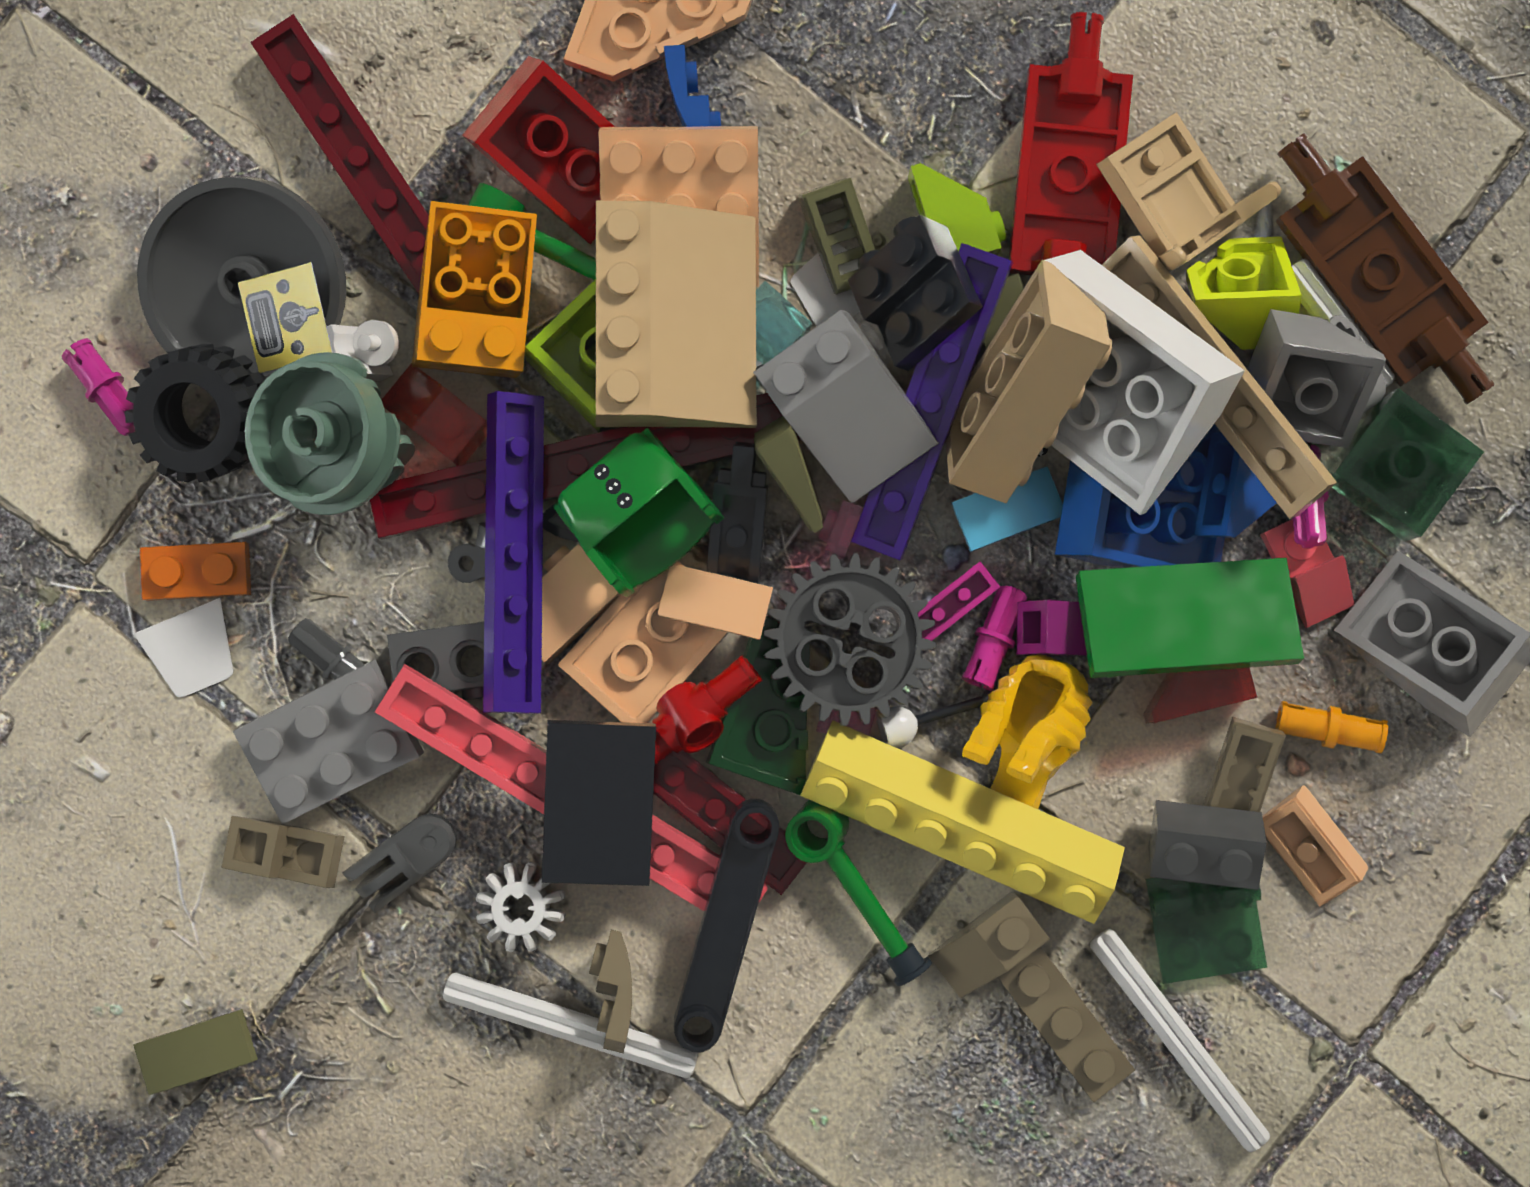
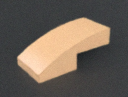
M673 565L668 571L657 615L760 640L773 587Z

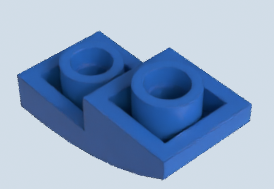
M685 45L664 46L669 86L682 127L721 126L720 111L710 112L709 95L689 96V93H698L697 62H687Z

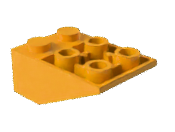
M438 201L430 202L416 314L412 367L516 378L523 372L537 214Z

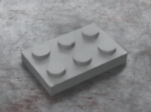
M376 659L233 731L282 824L420 757L424 753L415 736L375 713V710L390 688Z

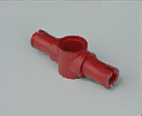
M743 655L708 683L701 681L696 685V683L691 681L683 682L669 689L659 699L656 707L659 715L652 720V723L656 724L655 765L673 751L676 753H680L682 750L688 753L698 752L713 744L720 737L724 729L721 719L728 715L726 709L763 681L753 665Z

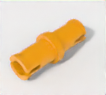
M1281 701L1275 729L1283 731L1286 735L1321 741L1322 747L1334 749L1336 744L1382 754L1388 736V720H1375L1343 714L1341 708L1329 706L1327 710Z

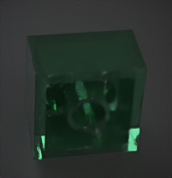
M1397 388L1384 395L1383 399L1374 406L1355 432L1349 448L1342 449L1328 468V472L1337 482L1332 487L1335 491L1405 542L1419 538L1424 534L1484 451L1401 389Z

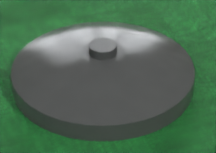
M231 176L216 178L191 186L177 194L159 211L150 224L140 249L137 284L139 299L146 321L156 340L166 352L200 344H213L214 348L227 346L235 349L233 358L245 355L253 361L249 368L253 374L259 371L238 282L312 262L327 327L331 324L340 325L346 302V274L341 252L332 232L309 203L296 193L277 183L249 176ZM277 369L262 373L267 378Z

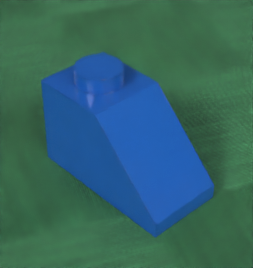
M1213 432L1210 438L1194 536L1235 538L1277 502L1222 432Z

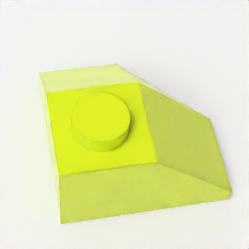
M1282 236L1230 238L1217 248V256L1208 263L1198 261L1186 270V282L1194 304L1211 324L1242 350L1255 349L1270 309L1299 314L1302 295Z

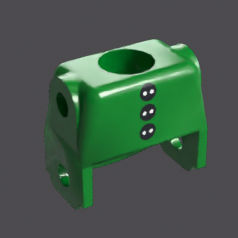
M646 428L642 433H633L565 488L559 495L558 502L553 506L560 518L578 539L586 555L609 584L619 594L627 598L635 592L633 588L652 580L678 562L705 536L714 523L718 524L724 519L721 512L697 482L685 472L649 428Z

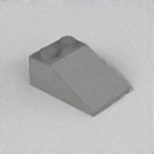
M839 310L753 372L782 415L851 504L939 444L855 320L846 311Z
M1400 551L1394 554L1334 629L1335 635L1423 707L1469 737L1472 736L1530 662V632Z

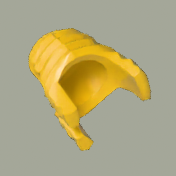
M1037 654L1027 656L1021 664L1010 667L1009 675L998 680V689L992 691L989 694L988 701L980 706L981 719L974 728L962 752L963 757L988 765L998 744H1000L1001 757L997 774L991 786L992 790L1033 808H1039L1048 780L1055 775L1065 762L1080 751V742L1086 737L1085 726L1091 720L1088 709L1093 702L1088 695V683L1084 675L1066 662Z

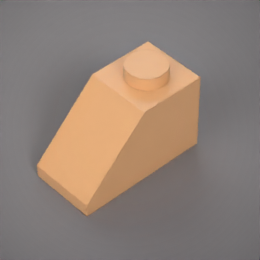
M579 544L572 550L564 545L542 566L547 571L542 577V661L550 664L594 623L620 595L609 584Z

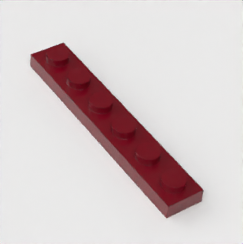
M292 14L250 43L419 294L429 215L295 15Z

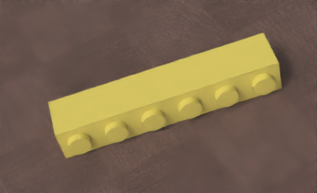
M832 720L800 795L1095 924L1115 891L1125 849L1121 845L847 726H841L840 723Z

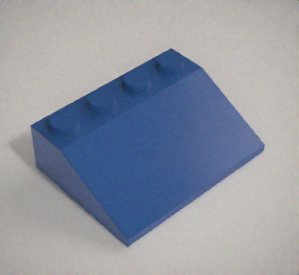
M1214 424L1152 506L1142 515H1139L1070 460L1055 555L1116 568L1221 562L1225 538L1194 536L1211 433L1221 432Z

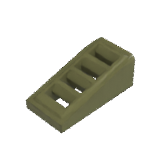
M843 178L797 195L835 295L851 289L848 279L859 270L856 269L840 275L838 265L860 258L865 253L875 250L851 178ZM841 197L844 207L822 215L819 214L818 205ZM847 217L849 218L851 227L829 235L826 234L825 225ZM854 237L857 238L859 246L836 255L833 254L832 245Z
M781 416L754 434L755 450L808 529L816 533L823 528L820 505L797 434L785 417Z

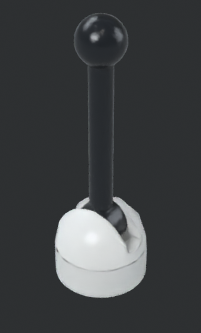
M985 690L982 696L920 715H914L910 710L901 706L889 707L890 716L887 718L882 717L876 711V719L882 740L893 747L902 748L913 740L918 726L979 708L988 701L989 694L992 691Z

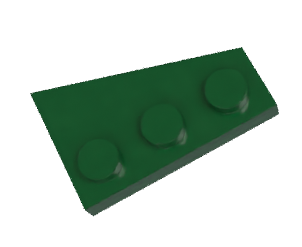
M766 616L760 640L749 638L743 654L759 673L763 681L726 709L728 715L721 719L724 725L723 732L712 744L706 763L801 795L807 780V710L803 713L799 711L804 697L800 692L788 698L783 696L786 688L791 683L788 677L778 680H772L771 675L782 665L780 660L765 659V653L777 648V641L763 637V632L778 628L779 623ZM810 643L804 645L801 651L802 662L807 668H809Z

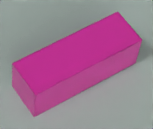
M978 562L928 601V604L917 613L919 619L935 621L934 626L922 632V638L932 641L1000 588L999 584L981 562Z

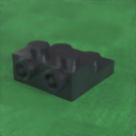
M922 215L900 221L893 230L895 237L881 250H872L861 256L857 264L859 270L848 279L863 320L878 325L894 366L906 371L911 370L983 307L948 227Z

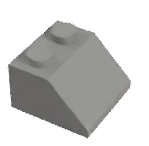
M1270 309L1247 370L1304 441L1349 448L1386 362V358L1381 352L1321 317Z

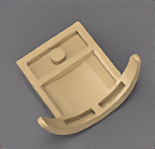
M1177 112L1096 164L1148 246L1168 271L1177 269L1274 201L1282 191L1277 182H1269L1235 204Z

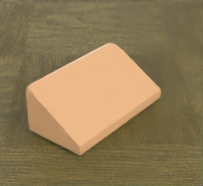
M1301 786L1263 815L1266 839L1319 907L1363 880L1368 870L1366 862L1306 786Z

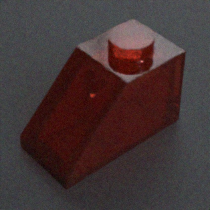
M412 363L381 399L386 410L395 414L396 418L456 466L465 464L487 437V421L418 367H412Z
M1250 667L1167 673L1143 713L1146 724L1170 720L1258 698Z

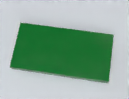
M1287 558L1082 570L1076 575L1090 678L1299 664L1304 659Z

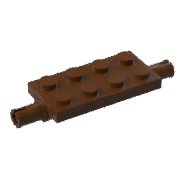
M1303 133L1295 139V142L1289 143L1280 150L1277 155L1283 159L1304 187L1305 191L1302 195L1305 198L1281 215L1275 222L1302 258L1311 263L1373 347L1384 354L1386 358L1385 363L1395 374V381L1400 387L1428 367L1432 366L1434 369L1440 367L1462 396L1466 405L1481 396L1482 392L1489 390L1495 385L1466 349L1469 345L1467 339L1489 322L1363 156L1340 172L1337 168L1331 170L1307 139L1308 136Z

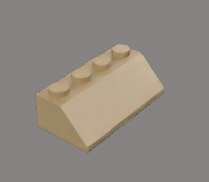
M1041 260L972 371L946 441L949 484L1003 503L1008 502L1017 486H1024L1032 473L1035 459L1043 448L1047 449L1053 444L1058 433L1059 423L1069 409L1073 410L1078 406L1085 391V384L1095 369L1099 370L1104 367L1112 350V339L1109 338L1105 313L1059 269L1048 261Z

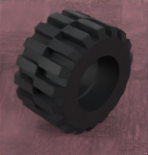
M200 344L157 356L148 362L150 367L139 370L134 380L140 386L130 388L126 400L134 403L133 409L125 411L126 423L134 422L136 432L130 433L129 437L133 445L141 442L145 450L140 454L142 459L146 463L157 461L159 463L157 472L166 477L177 473V481L187 483L198 479V482L210 481L250 463L245 443V422L253 396L266 378L263 373L256 372L252 374L249 368L253 361L243 355L233 358L235 349L227 346L214 348L213 344ZM191 383L205 389L218 406L220 425L213 441L204 440L193 433L183 417L182 399L187 387Z

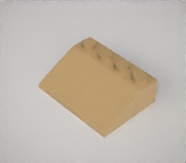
M596 200V427L756 428V375L753 373L756 371L755 217L653 201Z

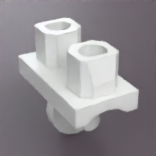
M370 320L362 323L359 327L333 324L327 326L332 352L348 355L360 360L367 368V379L381 382L393 375L390 366L387 364L395 358L398 352L399 339L397 332L390 324L385 321Z

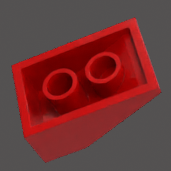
M528 56L462 136L591 245L596 239V200H601L599 128L615 126L543 60Z

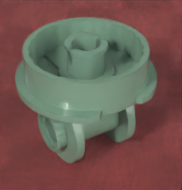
M330 352L316 353L302 357L277 369L260 385L253 396L247 412L245 443L247 454L255 473L273 493L289 500L295 508L304 512L318 515H336L362 506L373 498L379 490L397 480L405 470L404 465L407 464L415 453V446L407 435H400V424L396 415L385 412L380 399V389L374 380L366 378L367 368L360 360L354 357Z

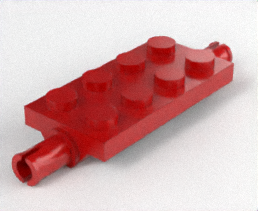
M1087 12L1071 14L1068 58L1062 60V64L1054 66L1029 65L1009 260L1013 264L1009 273L1033 275L1041 260L1082 250L1102 265L1117 249L1121 202L1096 164L1127 145L1133 75L1112 73L1103 68L1104 65L1099 60L1104 16L1100 14H1091V20L1088 21L1087 34L1085 33Z

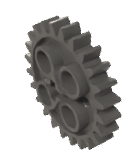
M853 553L848 567L842 568L836 554H833L829 558V570L825 572L815 561H812L809 564L810 580L807 581L801 575L794 573L791 576V580L797 591L793 594L779 589L777 592L778 598L786 605L785 609L768 610L767 615L778 622L779 626L778 628L763 632V637L777 641V648L765 653L764 657L768 660H780L782 665L771 675L772 680H778L788 677L791 683L786 688L783 696L788 698L800 692L804 697L799 711L803 713L815 703L820 706L819 721L825 722L832 710L838 711L840 725L847 726L851 712L857 711L860 721L863 725H866L870 722V709L874 707L882 717L887 718L890 716L888 700L893 699L901 706H906L909 702L902 689L905 686L920 690L923 687V684L914 675L915 670L932 669L933 665L920 657L921 651L936 648V642L922 638V632L934 626L935 621L919 619L917 614L928 604V601L925 599L911 602L908 596L916 586L914 581L902 587L895 584L900 570L898 567L893 568L886 576L879 574L880 558L875 557L868 568L864 569L861 568L858 553ZM835 592L845 599L847 611L842 619L829 620L820 613L818 603L819 598L824 593ZM884 609L893 614L897 622L896 631L893 636L882 638L872 632L869 626V617L874 610ZM807 621H811L838 633H844L849 626H853L857 629L856 638L867 643L890 648L894 651V657L889 659L862 647H854L849 654L841 651L843 647L842 641L807 631L804 624ZM810 642H820L825 645L830 654V662L827 668L821 671H813L807 668L801 658V651L804 645ZM869 659L878 666L880 678L873 688H862L853 680L852 667L857 660Z

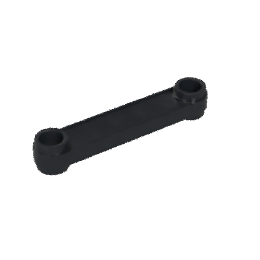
M751 798L742 801L735 807L731 815L674 1016V1034L679 1044L691 1052L701 1053L709 1050L717 1043L722 1033L778 837L779 820L776 811L768 802L762 799ZM761 813L767 816L769 825L761 834L749 835L740 828L742 820L749 814ZM697 1016L708 1019L712 1024L705 1033L693 1035L683 1028L685 1022Z

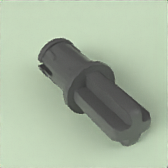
M308 618L299 622L288 637V641L293 647L324 671L322 677L325 680L329 677L336 679L364 665L363 662L351 653L352 646L347 645L344 648Z

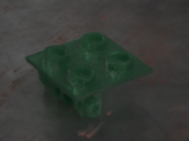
M1154 877L1145 879L1162 984L1267 968L1256 902L1261 901L1260 885L1259 890Z

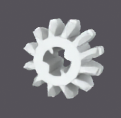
M528 862L524 867L522 879H519L514 863L505 864L504 874L507 884L498 875L491 873L486 877V882L496 894L479 892L476 896L477 902L492 906L490 911H485L476 916L477 923L485 924L494 920L497 926L488 933L487 939L490 942H494L503 932L508 933L505 949L509 952H513L516 949L520 935H522L525 947L529 952L538 948V940L534 930L544 939L551 941L556 936V933L545 919L562 922L566 916V913L562 910L550 908V903L559 902L565 898V892L563 890H556L547 894L544 888L550 883H542V877L538 882L533 881L536 873V864L533 862ZM511 895L517 899L524 895L530 897L533 904L528 907V910L534 911L531 919L524 914L517 919L511 915L509 909L514 907V904L508 903Z

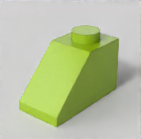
M922 163L910 166L908 182L918 214L947 226L958 251L961 243L998 256L1002 248L1000 242L1006 241L1005 227L999 211H990L986 197Z

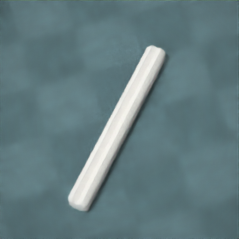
M1106 929L1099 933L1090 942V948L1243 1148L1250 1153L1261 1148L1270 1139L1267 1129L1116 932Z
M452 973L448 977L443 991V999L447 1002L683 1078H690L698 1058V1052H691L680 1044L630 1028L624 1054L603 1049L606 1033L596 1031L599 1018L459 973Z

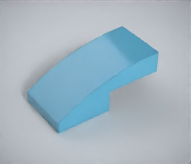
M1048 466L1033 471L1024 486H1017L1007 503L977 493L951 503L970 552L1061 518L1063 507Z

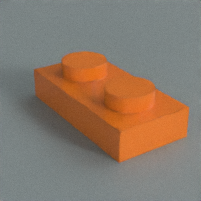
M247 542L140 547L142 600L154 601L251 595L249 543Z

